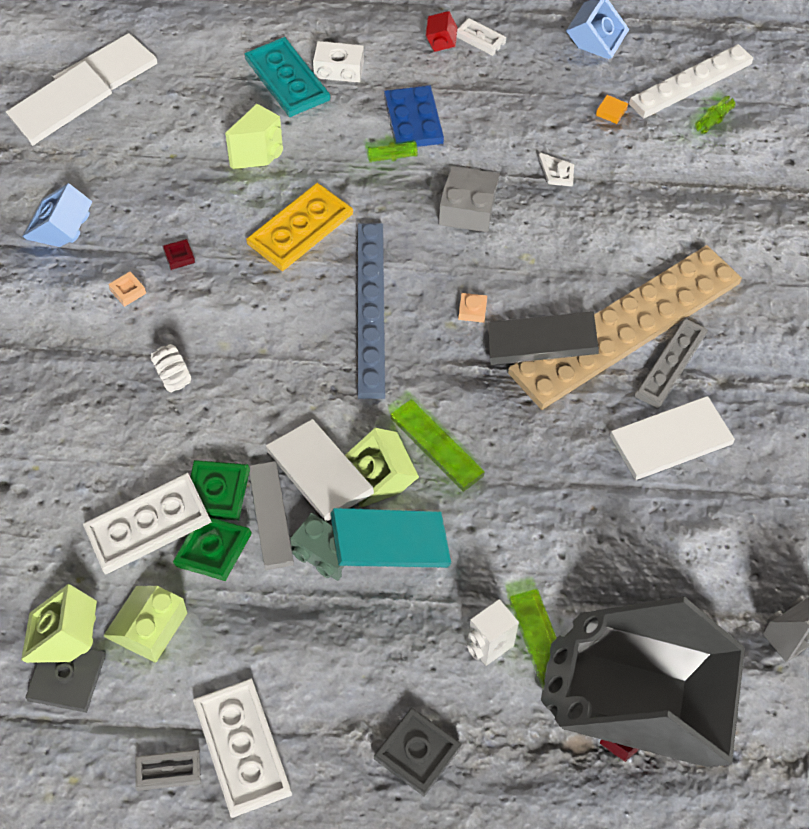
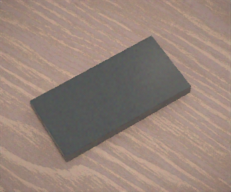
M594 311L488 322L491 365L599 354Z

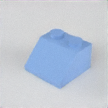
M589 0L583 3L566 32L579 49L610 59L623 41L629 28L609 0Z
M69 183L42 199L23 237L26 240L61 247L68 242L73 243L80 235L79 228L90 215L88 210L92 201Z

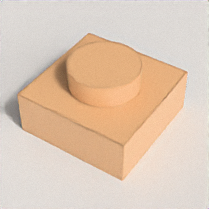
M131 272L108 284L110 291L124 307L146 294L145 287Z
M461 293L458 320L484 323L487 296Z

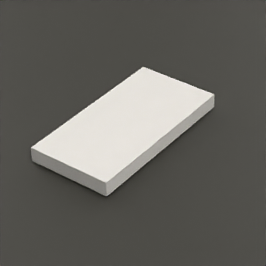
M128 33L54 75L53 81L83 61H86L112 91L158 63L157 58Z
M83 61L7 110L6 114L33 146L111 95L112 92L89 64Z
M708 396L618 428L610 433L613 443L635 481L732 445L735 440Z
M313 419L266 445L270 456L325 522L331 519L330 513L333 508L349 509L374 494L370 483Z
M186 473L83 523V526L102 571L106 575L211 523V520L189 474Z
M252 678L193 699L231 818L292 796Z

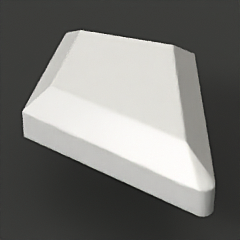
M539 153V160L548 184L573 186L574 164Z

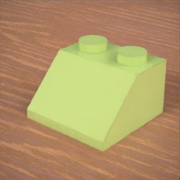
M256 104L225 133L231 168L238 169L269 165L275 158L281 155L283 145L280 116Z
M374 428L345 455L374 490V494L358 503L360 507H365L398 495L419 478L398 433L394 431Z
M67 584L29 613L21 660L26 663L71 662L81 654L88 652L93 644L92 635L96 620L97 601Z
M136 586L105 632L104 637L156 663L187 615L184 599L159 586Z

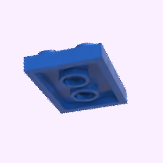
M431 85L384 91L396 149L444 144V135Z

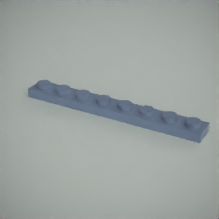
M358 224V399H385L383 224Z

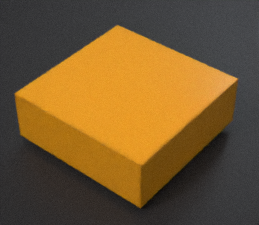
M607 95L598 107L596 116L618 124L628 108V103Z

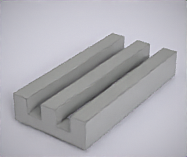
M199 750L135 756L137 791L201 784ZM193 760V764L142 769V765ZM192 772H193V775H184V776H175V777H165V778H156V779H146V780H143V778H145V777L164 776V775H173V774H182V773H192Z

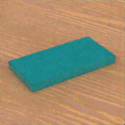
M286 37L244 53L247 63L289 118L330 101V93Z
M333 508L330 513L338 566L448 568L452 563L442 512Z

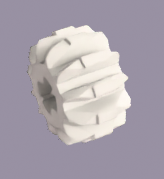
M174 345L162 346L157 351L151 353V361L167 391H178L191 382L189 371Z

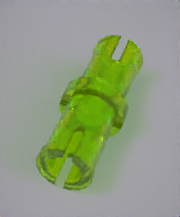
M726 95L716 105L710 106L706 114L696 121L695 128L697 131L705 127L700 133L706 134L715 124L721 123L725 115L735 108L736 103L732 98L726 103L730 99V96Z
M416 141L399 144L389 142L388 145L367 147L369 163L390 159L391 162H394L398 158L418 156Z

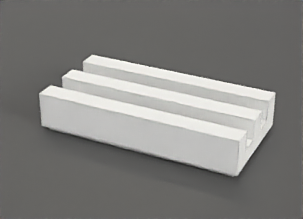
M470 18L457 29V38L492 56L496 50L498 51L501 48V45L506 43L505 36Z

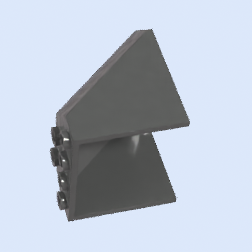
M686 597L580 613L572 621L573 628L564 637L559 635L551 644L550 660L547 664L544 679L545 686L542 690L541 701L551 711L555 721L562 729L703 767L732 765L745 647Z

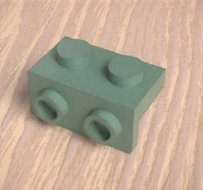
M311 513L290 538L292 553L299 561L303 563L309 562L315 566L322 576L326 578L332 577L339 581L342 577L344 566H338L333 527Z

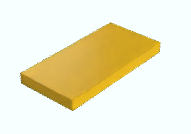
M317 182L246 238L247 245L283 272L353 215V208Z

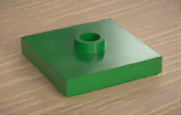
M194 460L190 478L209 517L239 521L250 473L248 464Z
M210 517L211 523L188 534L173 563L178 568L226 581L252 532L248 527Z

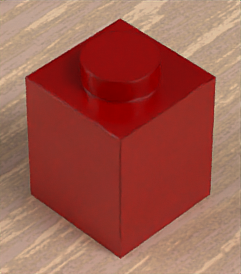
M450 11L428 16L426 37L434 52L456 47L458 27Z

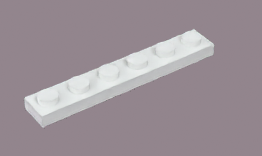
M737 44L630 97L629 105L644 119L751 65L753 57Z

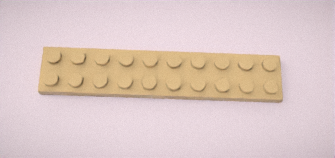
M706 245L594 315L599 354L517 362L509 367L508 374L536 405L543 410L672 328L684 318L689 317L739 285L742 277Z

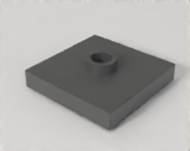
M89 649L88 652L81 654L71 662H38L25 698L29 702L87 713L105 660V653Z
M411 707L374 754V760L425 797L462 748V743Z

